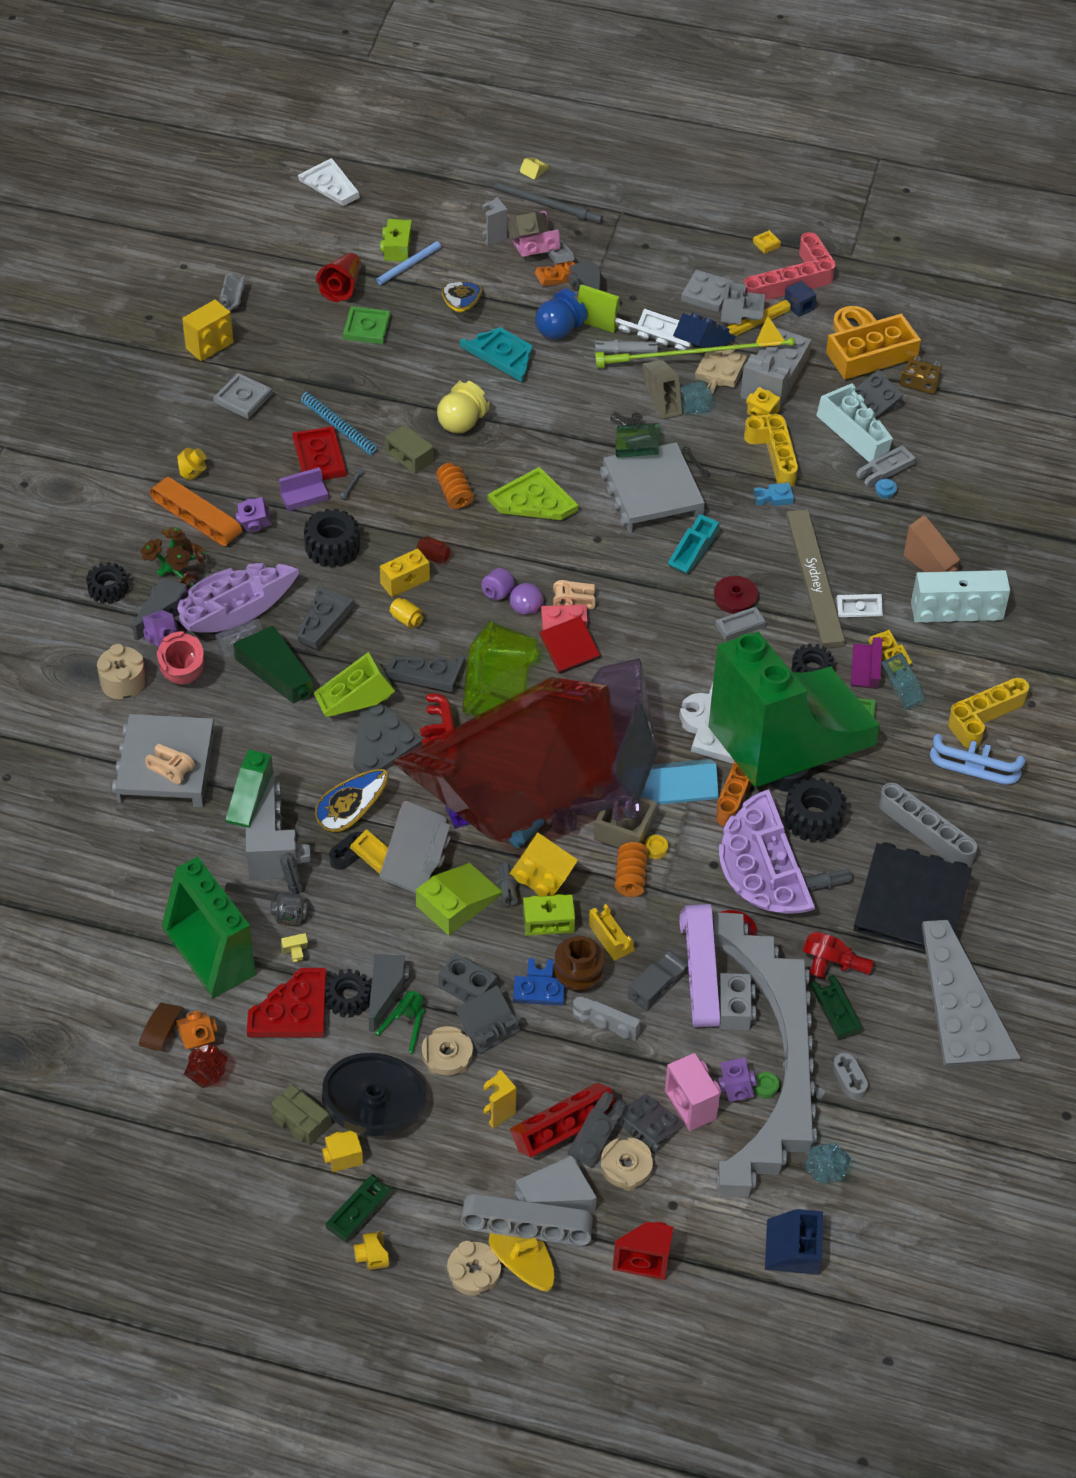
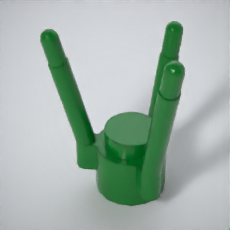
M408 991L403 1000L398 1003L394 1011L376 1031V1036H379L394 1018L399 1019L402 1014L410 1018L416 1015L409 1047V1054H413L421 1018L425 1012V1009L421 1007L424 1003V998L415 991Z

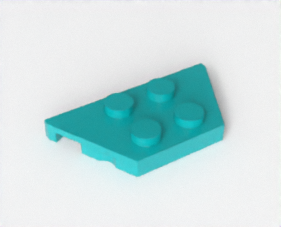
M501 327L492 329L489 332L476 334L475 339L467 341L463 338L459 341V347L518 381L522 382L524 380L532 354V345Z

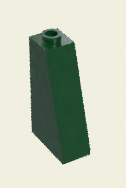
M274 626L233 643L236 661L290 702L296 703L313 695L312 679Z

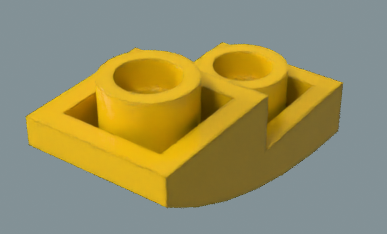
M890 630L869 638L868 642L870 645H872L873 637L882 638L881 662L891 672L912 665V661L903 645L898 646Z

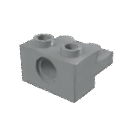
M726 282L721 322L732 325L734 323L741 324L742 317L750 320L762 319L765 294L745 292L746 284Z

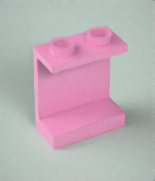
M541 211V212H543V213L546 214V219H547V224H548V216H547L546 211ZM549 230L511 240L522 257L549 252L550 249H560L559 230Z

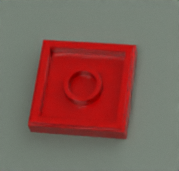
M581 616L542 630L539 633L558 674L597 659L600 656Z

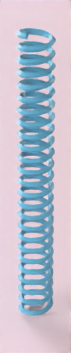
M308 392L303 393L301 397L302 403L327 421V423L334 426L335 429L364 452L372 456L371 453L377 448L376 444L365 438L364 435L362 436V433L351 427L350 424L348 425V422L337 416L334 411H331L322 402L320 403V400H317L312 394L306 395L303 401L304 395Z

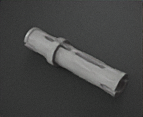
M614 339V341L595 340V352L604 351L606 354L613 355L657 353L658 347L657 342L618 341V339Z

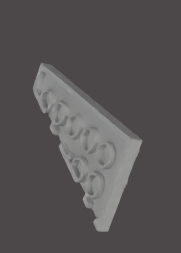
M948 920L924 921L922 923V931L944 1067L1019 1062L1021 1058Z

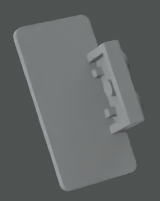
M404 801L400 807L380 872V878L416 893V889L429 880L436 867L440 868L443 863L445 854H442V850L447 847L450 840V835L447 834L450 825L446 823V818L409 801Z

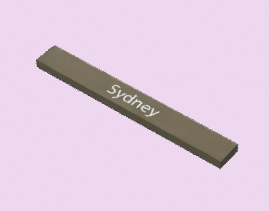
M808 509L787 511L786 518L821 647L844 646V636Z

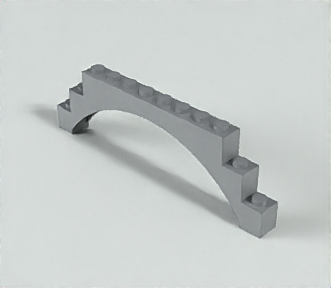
M713 913L715 947H719L742 966L762 990L777 1019L785 1056L782 1091L768 1121L741 1151L727 1161H719L716 1172L717 1196L748 1198L751 1188H755L756 1174L779 1175L781 1166L786 1165V1152H809L812 1143H816L817 1130L816 1127H812V1119H815L816 1108L815 1104H811V1096H814V1081H810V1073H813V1058H809V1051L812 1050V1036L808 1035V1028L811 1027V1013H807V1006L810 1005V991H806V984L809 983V969H805L804 959L778 958V946H774L773 936L748 935V924H743V914Z

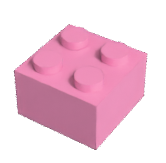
M695 1053L668 1064L665 1092L689 1131L717 1119L721 1095L718 1083L715 1080L712 1081L708 1075L709 1072L703 1060L700 1061Z

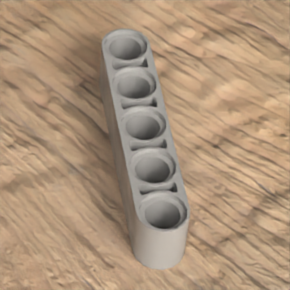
M887 783L882 787L879 808L950 862H963L968 867L973 865L977 843L971 837L900 785Z
M478 1194L468 1195L463 1202L461 1224L468 1230L526 1239L535 1237L536 1240L574 1246H584L591 1241L593 1217L585 1210Z

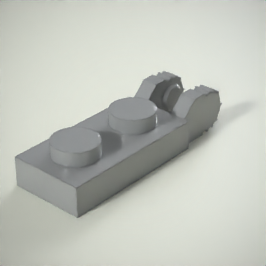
M902 445L859 468L856 475L859 479L865 477L864 483L870 488L876 485L877 481L886 479L914 465L916 458Z
M581 996L573 999V1016L576 1020L578 1019L583 1023L591 1021L598 1028L609 1029L622 1038H629L633 1041H636L640 1034L639 1019Z

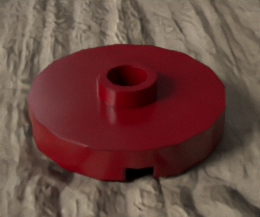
M741 576L725 577L718 581L714 587L715 603L721 610L735 614L755 607L758 599V589L747 578Z

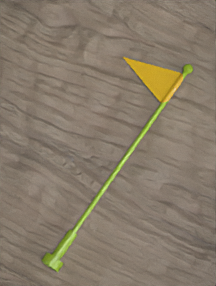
M767 316L756 343L629 355V353L604 355V351L595 352L597 369L605 368V364L630 362V359L785 344L793 346L795 339L789 338L784 340L769 316Z

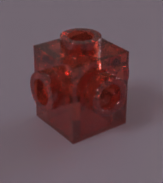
M211 1044L195 1048L189 1055V1062L183 1075L201 1088L218 1084L219 1079L225 1072L228 1057L221 1053L218 1047Z

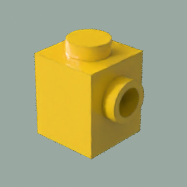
M352 1131L336 1132L325 1137L326 1148H322V1154L325 1164L330 1163L332 1172L363 1165L362 1149L357 1133Z

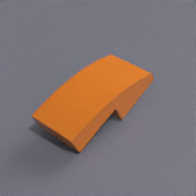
M575 261L557 263L555 267H537L535 275L542 286L569 282L568 275H570L569 266L576 263Z

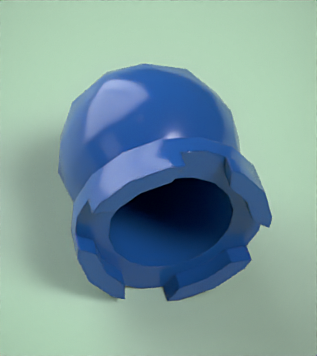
M565 288L561 289L553 295L552 299L542 303L536 311L535 325L539 333L547 339H562L568 336L573 328L581 326L587 319L585 305L583 302L579 304L574 298L576 294L573 291Z

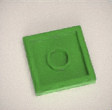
M351 306L343 332V340L384 344L391 319V311Z

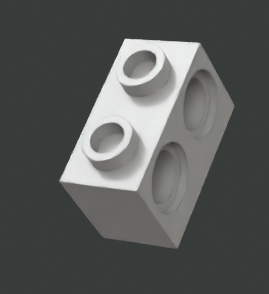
M720 973L719 1029L749 1030L751 1021H755L756 1006L751 1005V999H755V984H751L750 974Z

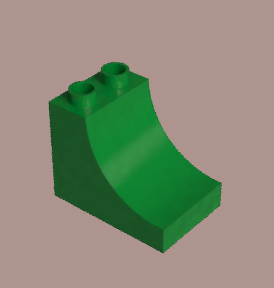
M759 631L743 634L736 639L717 645L708 727L754 787L877 744L880 724L831 666L812 672H792Z

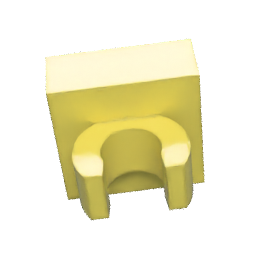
M306 933L281 938L283 954L291 952L293 963L303 961L302 949H306L308 945Z

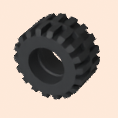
M325 509L324 512L318 511L316 515H311L304 527L305 551L309 559H312L316 564L320 563V566L325 567L329 565L334 567L338 565L340 567L345 562L350 563L352 558H356L357 552L360 550L358 522L354 520V516L348 515L346 511L340 512L339 509H334V511Z
M810 778L809 781L803 779L800 780V784L795 783L792 789L788 791L784 811V821L787 822L788 830L792 829V834L794 836L799 835L800 839L804 841L805 839H810V842H815V840L824 842L826 838L832 839L834 834L840 832V828L843 825L846 810L845 795L841 794L839 787H834L833 782L827 783L822 778L820 780ZM815 807L824 812H812L806 808Z

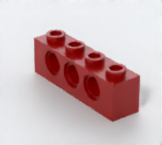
M597 1082L510 1128L518 1151L531 1158L578 1133L591 1109L596 1106L603 1093L609 1092L613 1095L611 1088ZM612 1096L613 1100L611 1101L610 1106L605 1112H603V1114L607 1115L610 1109L612 1108L614 1102H616L614 1096Z

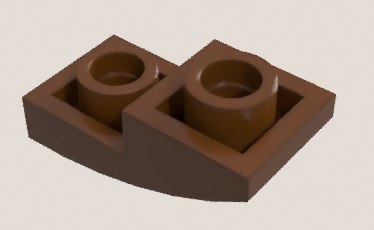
M161 1002L148 1020L139 1040V1046L163 1051L174 1037L173 1028L177 1025L176 1020H180L184 1016V1007Z

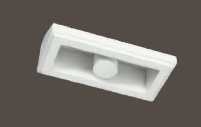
M882 594L837 595L835 597L838 618L883 616Z

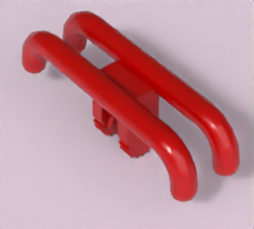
M430 693L426 695L427 702H436L441 706L429 705L426 711L428 714L440 715L442 723L426 725L420 728V735L425 737L422 740L424 749L447 747L448 757L437 762L439 768L449 767L446 770L439 771L437 775L439 779L445 780L453 777L459 769L458 744L448 699L441 694Z

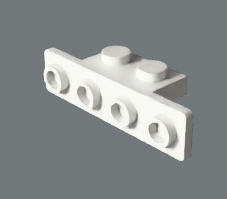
M647 309L643 310L638 325L619 318L615 320L619 327L618 329L624 333L629 334L631 331L644 340L651 338L656 340L659 345H672L677 351L694 349L691 343L673 336L679 320Z

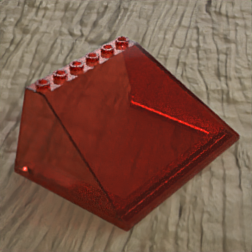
M550 677L392 761L396 767L486 837L499 842L506 841L512 837V833L533 826L532 822L552 816L554 810L572 805L574 803L573 800L580 796L586 797L594 792L593 789L600 785L606 786L614 781L613 778L620 775L609 688L607 685Z

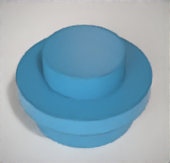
M881 479L877 481L875 490L879 497L889 499L896 493L897 485L890 479Z

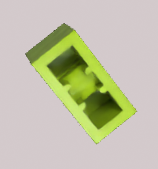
M387 220V226L383 227L382 238L384 240H381L380 252H384V261L404 262L409 258L412 220Z
M557 894L555 896L523 898L525 936L574 933L575 914L572 895Z

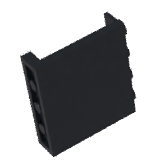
M876 843L853 931L926 951L922 931V923L924 921L948 920L954 933H956L972 868L963 862L954 861V863L944 861V858L937 855H930V857L920 855V852L914 849L901 850L891 843Z

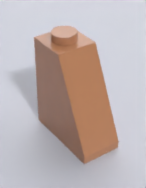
M923 515L909 526L904 557L924 572H959L960 558L926 516Z

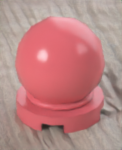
M182 631L171 633L163 638L157 650L160 671L172 683L178 685L190 684L199 678L203 672L205 665L203 648L195 636L185 634Z

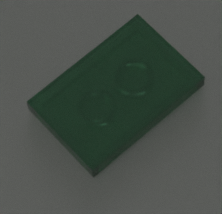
M659 423L617 426L616 457L658 455Z

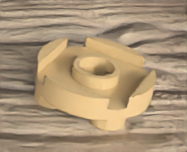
M439 1027L433 1030V1034L428 1038L426 1036L422 1043V1058L428 1071L432 1074L448 1076L464 1073L468 1069V1065L473 1057L471 1039L468 1035L466 1037L462 1034L461 1030L456 1027ZM445 1047H450V1051H454L449 1055L441 1053V1051L445 1050Z
M628 1137L627 1140L620 1141L619 1138L608 1143L602 1152L601 1173L614 1186L623 1188L626 1191H632L637 1186L644 1184L652 1173L653 1159L651 1151L645 1143L636 1138ZM623 1159L624 1161H627L628 1159H631L632 1166H622L621 1160Z
M463 1241L449 1256L447 1273L457 1291L466 1295L476 1296L481 1295V1292L488 1289L490 1291L497 1285L501 1275V1263L487 1244ZM472 1264H478V1267L481 1268V1270H476L474 1273H470V1268L468 1266Z

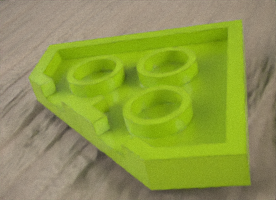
M540 467L487 494V500L503 514L563 520L579 509V505Z

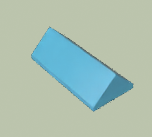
M711 759L618 768L621 790L655 801L657 805L718 799L716 763Z

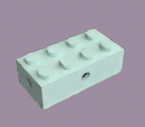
M1006 570L917 572L911 599L914 622L1003 620L1010 593Z

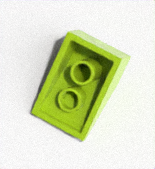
M368 652L313 693L324 715L330 717L375 706L381 701L387 700L395 690L382 667Z
M471 863L437 874L416 889V907L450 936L502 896V892Z

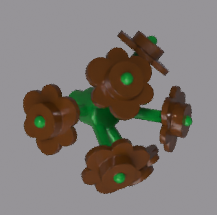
M170 527L169 530L163 529L162 534L167 538H171L169 549L166 551L167 556L164 558L159 554L162 551V541L156 539L154 541L149 540L142 547V559L144 561H154L158 558L161 561V567L157 570L158 575L164 577L167 573L174 572L181 578L179 582L186 584L188 591L198 581L197 572L194 570L183 574L180 570L182 567H188V562L196 559L199 566H205L206 552L202 547L199 548L195 543H191L181 529Z

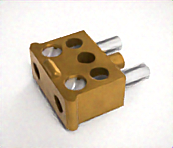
M920 356L909 359L905 370L901 373L899 384L918 391L935 394L942 368L941 362L935 361L934 365L927 361L920 362Z

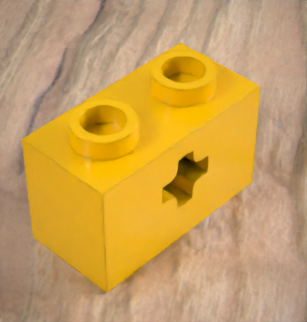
M418 548L380 565V584L391 597L430 580V562Z

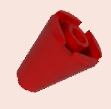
M347 253L326 264L318 271L316 284L318 282L319 291L326 299L339 302L341 300L346 301L352 296L362 265L359 256L354 253Z

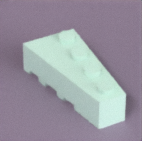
M853 383L821 396L816 416L868 462L889 452L893 439L883 424L874 418V412L871 408L866 407L861 394L857 395L855 392L856 387Z

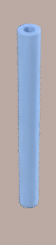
M438 241L434 242L376 278L379 285L384 284L441 248Z

